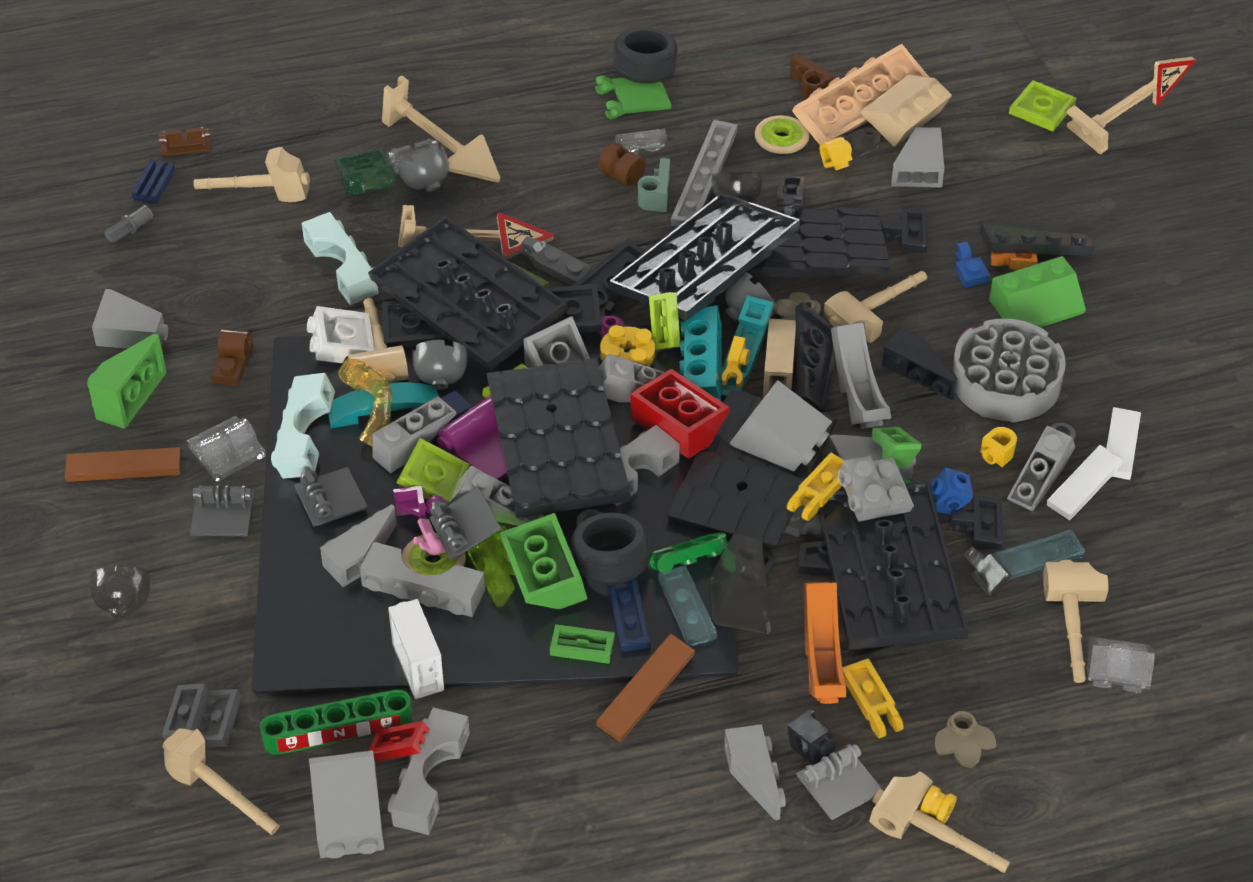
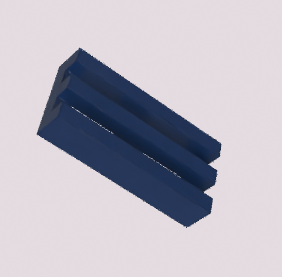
M150 159L132 191L133 200L157 204L175 173L174 163L169 162L168 166H166L164 161H159L156 164L155 160ZM161 172H164L157 184V179L159 178ZM155 187L153 193L149 196L151 190Z

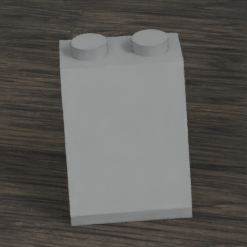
M777 380L729 444L795 471L801 463L806 466L816 452L812 448L814 445L820 447L829 436V433L825 430L832 421Z
M373 751L310 758L309 765L320 858H340L343 855L371 854L375 851L384 850Z

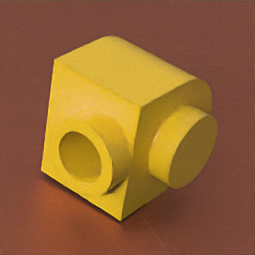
M838 137L821 143L820 154L825 168L834 166L836 171L850 166L848 161L853 160L851 156L852 149L847 140Z
M997 427L991 430L982 439L980 453H982L984 460L989 464L997 463L1001 467L1006 465L1014 457L1017 436L1011 429L1006 427Z

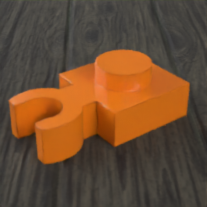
M991 252L990 259L993 266L1007 265L1009 269L1017 271L1037 264V254Z

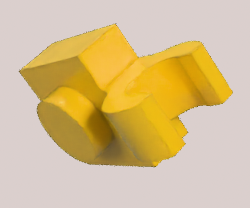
M734 336L727 358L728 364L722 373V383L725 386L731 377L737 378V388L740 389L743 385L741 368L742 365H747L750 350L746 349L745 338Z

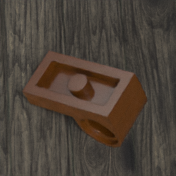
M797 53L791 57L790 76L802 83L801 99L803 101L808 99L818 88L825 89L834 80L832 73L801 54Z
M221 329L218 338L219 356L211 374L212 383L239 386L254 349L250 331Z

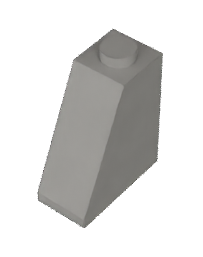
M916 127L893 164L891 186L942 187L945 168L941 128Z
M105 289L92 325L96 346L128 349L153 334L159 335L161 345L163 341L167 340L168 325L164 324L161 312L116 291Z
M829 436L828 455L833 453L844 460L871 456L873 461L882 459L883 449L872 437ZM916 457L909 467L899 468L902 478H912Z

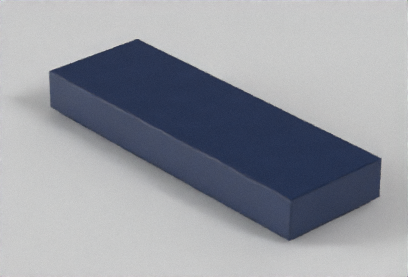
M635 577L621 584L607 585L621 652L651 648L637 578Z

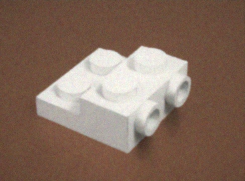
M317 306L313 317L310 316L308 318L307 332L313 333L310 340V352L316 353V360L343 363L345 357L349 354L375 350L369 313Z

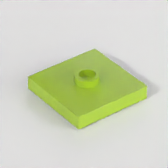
M1032 80L1010 106L1009 114L1053 132L1067 115V110L1075 105L1076 97Z
M419 438L397 484L405 488L422 486L424 498L429 499L435 495L441 496L445 499L447 505H450L449 502L455 486L470 464Z

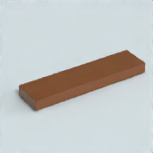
M180 447L66 455V482L180 475L181 473Z
M670 634L598 718L596 726L621 743L695 655V650Z

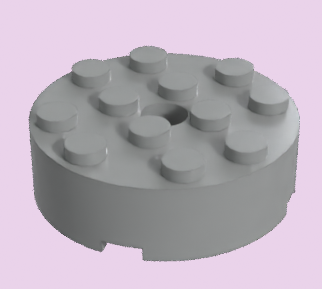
M1016 319L984 321L983 326L968 329L957 342L952 367V374L957 379L955 393L967 407L982 417L1013 423L1035 418L1048 411L1060 395L1066 364L1064 352L1059 343L1055 344L1048 337L1047 331L1034 324Z

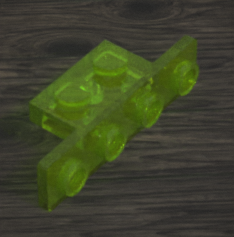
M499 525L501 527L499 531L467 552L477 571L484 572L485 586L496 606L503 607L515 589L509 576L515 575L499 534L507 529L505 526Z

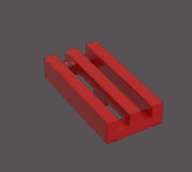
M423 721L377 730L369 748V751H373L374 762L420 754L422 748L419 744H424L426 738L423 734H428L430 728Z

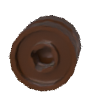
M615 142L605 147L598 161L600 172L609 177H615L616 181L627 187L634 186L641 179L646 167V161L643 157L634 152H629L627 148Z

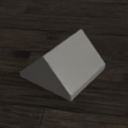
M568 317L524 338L525 366L528 369L535 366L557 365V363L590 359L573 317Z

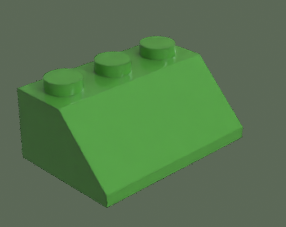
M1063 256L995 277L992 280L989 301L1002 319H1016L1038 327H1044L1085 313L1086 309L1077 275Z
M555 513L499 533L526 603L560 610L587 600L581 576Z

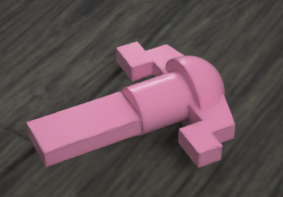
M419 518L418 524L426 542H424L422 537H414V544H418L420 549L426 550L431 555L447 552L442 541L437 539L429 519Z

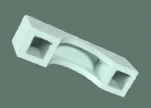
M328 212L302 222L304 242L315 257H332L343 262L342 266L336 270L338 289L350 305L379 294L376 283L370 279L368 274L373 268L368 264L364 252H359L356 248L353 237L347 236L340 220L336 221L333 215Z
M325 373L295 376L292 387L289 389L287 406L283 411V421L280 430L277 432L275 451L271 455L272 464L277 468L283 479L301 477L303 470L311 469L315 471L319 452L310 436L305 434V431L315 419L331 410L335 390Z

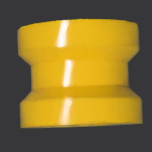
M932 785L923 800L920 811L936 817V820L945 824L954 809L957 796L951 793L946 795L941 792L939 787Z

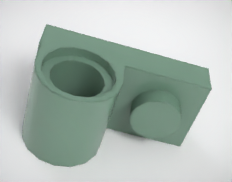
M660 158L659 169L654 168V176H644L638 181V205L643 210L667 212L670 159Z

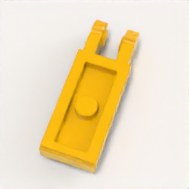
M830 453L799 485L796 493L788 501L787 509L795 512L806 498L810 502L804 508L801 516L807 521L814 517L819 507L822 508L841 487L838 472L844 459Z
M865 659L842 667L845 684L866 720H869L875 735L878 738L886 736V728L880 718L883 714L887 715L888 722L895 732L903 730L904 725L895 708V702L870 660Z

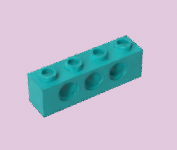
M718 306L705 307L688 320L681 321V332L685 340L680 341L681 355L684 357V360L680 361V373L683 377L721 401L722 322Z

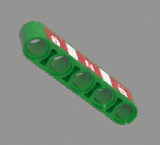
M392 690L266 716L260 723L263 747L269 754L280 755L374 736L379 729L410 724L412 722L411 698L405 691Z

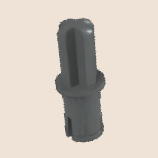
M143 205L132 214L123 215L121 221L105 230L104 234L109 242H116L130 232L134 234L137 228L153 219V213L149 207Z

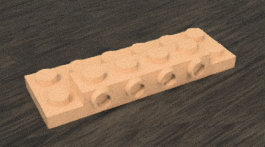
M900 44L876 59L874 57L870 58L863 64V67L851 69L844 78H835L825 89L818 88L808 99L797 104L792 112L817 143L821 145V143L843 137L868 122L860 112L907 75L929 76L907 49Z

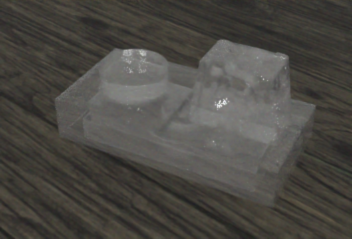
M665 129L615 135L614 142L627 148L629 152L638 154L639 148L640 150L647 149V151L661 149V147L665 146L667 137Z

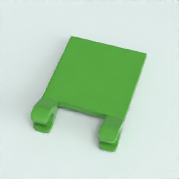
M598 76L596 78L597 84L601 85L595 86L598 94H605L614 89L619 102L608 101L606 103L607 109L610 110L605 111L608 119H615L628 113L671 109L672 105L661 81L656 83H638L626 78L611 79L606 76Z

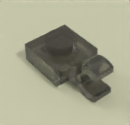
M972 546L964 554L966 559L976 568L971 573L972 578L987 595L993 597L1013 576L998 558L992 554L986 556L980 549L976 551Z

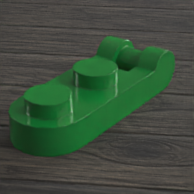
M709 534L650 553L648 566L662 573H668L675 564L689 565L697 562V558L704 555L707 557L723 554V549L728 547L726 534Z

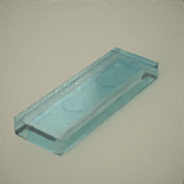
M1071 529L996 552L993 555V561L1005 581L1043 570L1046 562L1072 561L1084 557L1085 549Z
M686 565L674 568L668 573L659 572V583L688 646L717 639V631Z

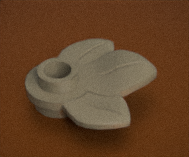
M803 292L791 293L789 299L776 301V306L772 308L777 310L776 315L782 317L781 319L796 320L795 306L802 302L818 315L822 312L821 305L817 301L811 300L810 296Z
M958 711L948 719L946 728L937 733L934 746L939 756L953 753L954 758L961 765L973 768L980 760L981 749L996 748V738L989 728L978 725L972 714L966 711Z

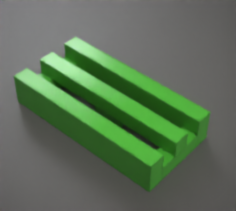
M555 624L550 646V656L610 664L615 632ZM559 637L570 638V639H576V641H575V640H568V639H560ZM588 641L599 642V643H606V645H604V644H597V643H590V642H588Z

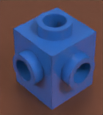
M945 467L931 481L930 489L937 512L951 516L952 511H960L973 497L970 475Z

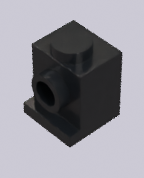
M810 709L787 724L790 747L813 765L819 763L823 757H829V754L834 752L836 744L831 740L832 733L826 724L816 720L813 710Z

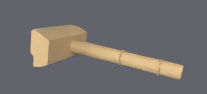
M277 147L269 150L265 163L269 174L195 179L194 188L210 190L211 188L274 186L280 201L298 202L307 198L310 177L308 172H304L299 158L287 153L282 147Z
M924 271L910 275L907 279L891 287L889 286L887 289L861 302L848 291L837 293L825 302L823 317L833 327L864 323L866 342L871 343L881 335L883 321L871 310L892 298L894 299L902 292L916 287L919 283L927 280V275Z
M366 298L363 302L365 307L364 313H369L375 350L348 355L352 381L372 386L409 379L403 347L387 348V345L384 343V334L379 323L378 310L375 307L374 300Z
M1071 560L1046 562L1043 571L1046 601H1063L1073 679L1076 683H1082L1086 680L1081 644L1082 635L1080 634L1078 601L1105 602L1108 593V577L1097 572L1089 562H1073Z
M179 728L163 743L164 763L167 771L175 780L191 785L198 778H201L220 795L230 801V804H234L256 822V825L261 826L269 834L273 835L278 830L280 825L271 819L266 812L264 813L245 798L241 792H238L205 764V740L198 729L193 731Z
M918 772L910 777H893L885 791L879 789L872 801L876 805L872 810L869 822L882 832L901 839L911 823L938 839L956 846L955 848L958 847L985 862L987 866L990 865L1003 873L1009 867L1010 862L998 856L995 852L987 850L964 837L963 834H959L949 826L919 810L933 784V781L924 773Z

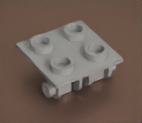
M848 744L845 748L829 754V757H823L816 765H808L805 769L796 773L797 777L831 820L873 799L879 789L883 790L859 761L858 757L861 756V751L856 744L853 746Z

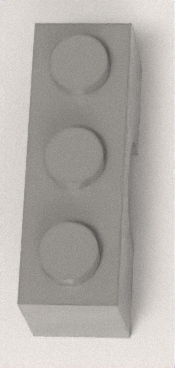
M657 425L648 431L642 432L628 445L620 447L631 496L638 492V473L635 471L636 469H648L659 477L679 463L680 443Z

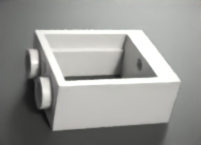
M418 599L401 602L389 607L392 643L414 698L418 699L444 691L441 653Z

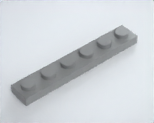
M713 120L671 217V226L679 227L707 205L737 134V124Z

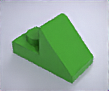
M900 427L873 428L872 439L882 446V459L893 457L898 469L909 467L921 450V443Z

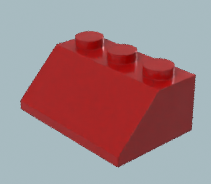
M673 369L668 370L630 393L631 419L646 430L651 429L655 425L660 427L680 443L679 453L688 459L711 444L730 412V407Z

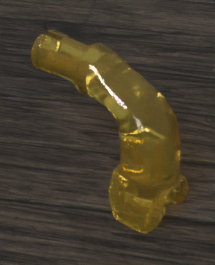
M346 359L338 373L341 380L358 391L363 389L371 393L375 398L373 409L369 414L368 424L359 437V440L373 447V433L390 424L392 390L388 381L379 372L374 370L373 367L357 359Z

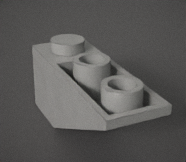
M608 354L599 366L606 398L616 402H631L630 393L665 373Z
M436 397L373 433V458L388 472H394L406 465L419 438L430 443L438 434V431L445 427L456 415V411L441 398Z
M1046 426L1007 500L1033 512L1061 474L1074 451L1073 437L1050 426Z
M470 466L459 479L449 504L453 503L478 486L497 522L520 526L543 516V514L516 518L510 486L473 466Z
M390 505L383 510L377 511L372 517L360 524L354 525L347 532L335 539L329 540L320 547L323 567L342 587L361 577L360 567L373 542L384 545L397 525L395 507Z
M762 724L725 729L724 749L730 773L775 821L780 820L781 807H785V794L783 788L777 787L776 780H779V772L776 761L771 762L770 754H772L770 736L764 735Z

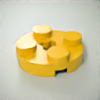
M615 325L609 329V333L601 341L600 356L602 361L605 360L608 354L644 366L647 364L649 367L655 358V342L652 339L651 332L647 329ZM624 348H631L629 352H624Z

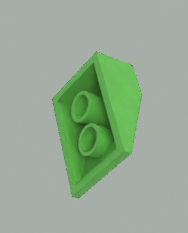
M153 334L106 360L89 376L87 386L96 420L126 429L167 373L159 335Z

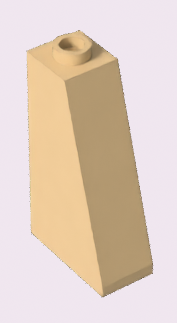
M769 319L763 398L777 380L791 390L796 320Z

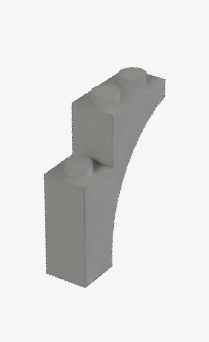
M864 323L831 328L840 393H847L851 425L860 424L861 429L883 426V420L891 419L890 407L884 401L873 373Z

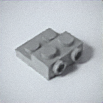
M871 456L844 460L838 472V479L840 485L846 490L849 507L855 512L858 521L911 512L914 505L893 457L874 461Z

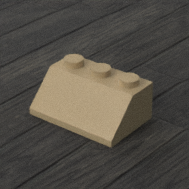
M907 75L865 107L860 113L896 147L908 138L916 127H922L940 113L952 95L935 78Z

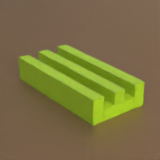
M664 293L649 296L652 339L655 342V350L680 347L677 294Z

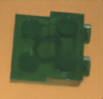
M383 148L334 159L335 167L341 177L342 186L346 194L359 195L364 193L365 190L373 188L382 190L390 187L392 184H396L393 163Z

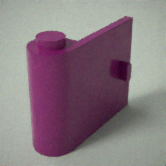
M488 396L438 431L437 443L442 450L469 463V467L473 466L501 481L507 477L491 396Z

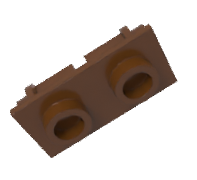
M203 126L186 129L185 136H182L181 130L163 131V134H158L162 157L212 151L209 128L204 129Z

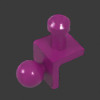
M399 485V489H393L396 516L413 514L421 519H426L425 512L433 516L431 514V504L434 501L440 500L446 503L443 497L437 495L430 497L424 503L422 486L405 488Z

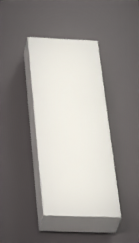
M1113 407L1106 449L1123 459V464L1112 477L1128 480L1131 478L1141 412Z
M1099 445L1047 500V506L1068 520H1071L1122 466L1123 459Z

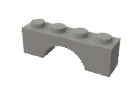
M373 542L360 567L363 587H367L372 591L392 594L400 599H418L420 603L428 607L441 608L456 615L462 614L472 617L485 592L484 572L455 565L449 571L439 575H419L405 566L402 561L401 549Z
M434 707L429 718L423 719V722L430 728L428 734H423L426 740L424 744H419L422 748L420 754L409 756L410 764L408 768H403L400 774V788L397 794H392L388 804V812L392 815L393 826L426 835L430 834L439 811L438 792L425 781L427 774L433 767L443 761L459 759L470 734L468 716Z

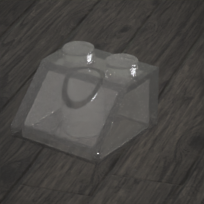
M1089 636L1088 681H1093V686L1111 688V684L1123 685V690L1141 693L1142 688L1150 689L1155 652L1149 644Z

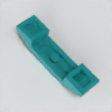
M747 295L738 318L739 325L735 336L745 338L746 349L750 350L747 365H742L741 368L743 385L740 389L737 388V378L735 377L729 378L726 386L722 383V373L728 364V352L724 365L721 367V396L727 397L731 390L743 391L759 354L772 312L773 302Z
M399 382L379 384L349 392L333 400L331 410L328 412L330 426L335 428L359 424L358 416L406 408L415 410L438 397L437 389H433L431 385Z

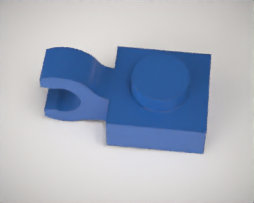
M967 242L956 244L959 252L955 253L957 260L955 271L964 288L988 283L990 274L980 257L972 258L971 249Z

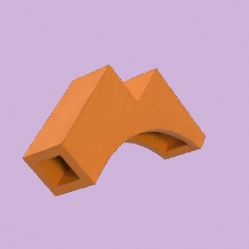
M804 583L805 655L808 656L809 694L817 698V701H820V703H838V698L846 697V684L839 642L837 583Z

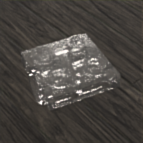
M236 415L187 440L188 448L216 482L266 457L265 450L257 441L251 424L245 418L239 420Z

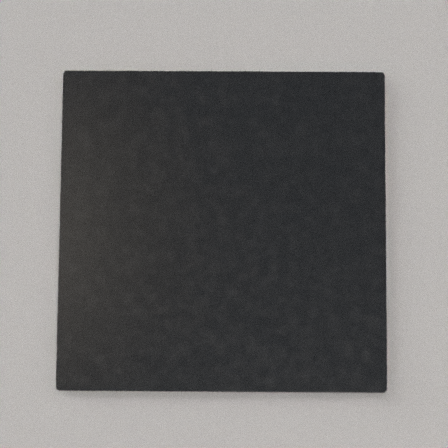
M679 324L680 341L685 340V337L682 336L681 324ZM629 325V326H624V327H635V328H639V329H647V330H649V331L651 332V334H652L651 325ZM599 332L579 333L590 359L596 358L598 366H600L603 362L600 356V345L603 338ZM312 336L277 337L274 339L252 691L255 694L410 688L392 643L388 608L401 602L412 600L400 599L392 594L372 591L367 587H363L361 577L342 587L323 567L320 547L329 540L335 539L347 532L354 525L360 524L372 517L377 511L383 510L390 505L395 507L393 489H399L397 481L405 465L392 473L380 465L373 458V433L413 410L412 408L358 416L359 424L331 428L329 416L326 413L315 419L308 426L305 434L310 436L319 452L315 469L317 476L319 477L348 467L368 506V509L313 527L294 487L295 484L301 483L300 477L283 479L277 468L273 466L271 460L272 452L275 451L277 443V432L280 430L283 421V411L287 406L289 389L292 387L295 376L325 373L335 390L333 400L349 392L369 386L362 382L352 381L348 356L345 357L343 363L316 360V353L310 352ZM524 345L520 346L516 352L503 362H500L492 370H489L468 356L467 367L462 378L456 383L449 385L446 389L437 390L438 397L442 398L456 391L474 407L485 399L482 393L483 389L488 386L487 373H502V371L513 370L520 364L525 365ZM416 347L403 348L409 379L391 383L410 382L426 384L418 378L413 369L412 351L413 349L416 351ZM680 347L655 350L654 361L649 367L663 372L673 369L681 375L680 361L684 360V357L681 355ZM624 348V352H629L631 348ZM607 399L619 447L628 445L642 432L648 431L631 419V402H616ZM436 439L432 444L440 448ZM679 453V463L659 477L648 469H636L635 471L638 473V492L631 496V501L622 502L618 506L607 504L553 512L557 517L571 554V538L577 528V517L581 512L589 509L597 510L602 514L621 513L640 521L648 533L650 553L705 535L717 533L667 518L668 510L682 481L685 480L696 455L688 459ZM508 477L501 480V482L509 486ZM425 512L426 519H429V522L432 526L434 533H437L430 520L431 515ZM553 513L543 514L542 517H545V516L550 515V514H553ZM413 514L396 516L397 525L385 545L399 548L401 553H403L404 548L414 537L423 535L418 524L420 517ZM498 522L501 527L499 531L465 552L466 560L464 567L484 572L485 592L472 617L462 614L456 615L448 610L428 607L420 603L441 653L444 687L632 680L670 634L695 650V655L676 678L723 677L738 674L729 566L721 561L722 554L714 557L704 555L698 557L697 562L689 565L675 564L668 573H662L647 565L646 569L636 577L651 641V648L621 652L607 585L591 582L581 576L587 600L560 610L526 603L499 534L517 527V525ZM607 546L599 548L597 550L616 551L625 547ZM430 555L425 560L430 563L438 562L441 559V557L438 555ZM555 624L615 632L610 664L550 656V646ZM559 637L560 639H568V640H575V641H576V639H570V638ZM588 641V642H590V643H597V644H604V645H606V643H599V642Z

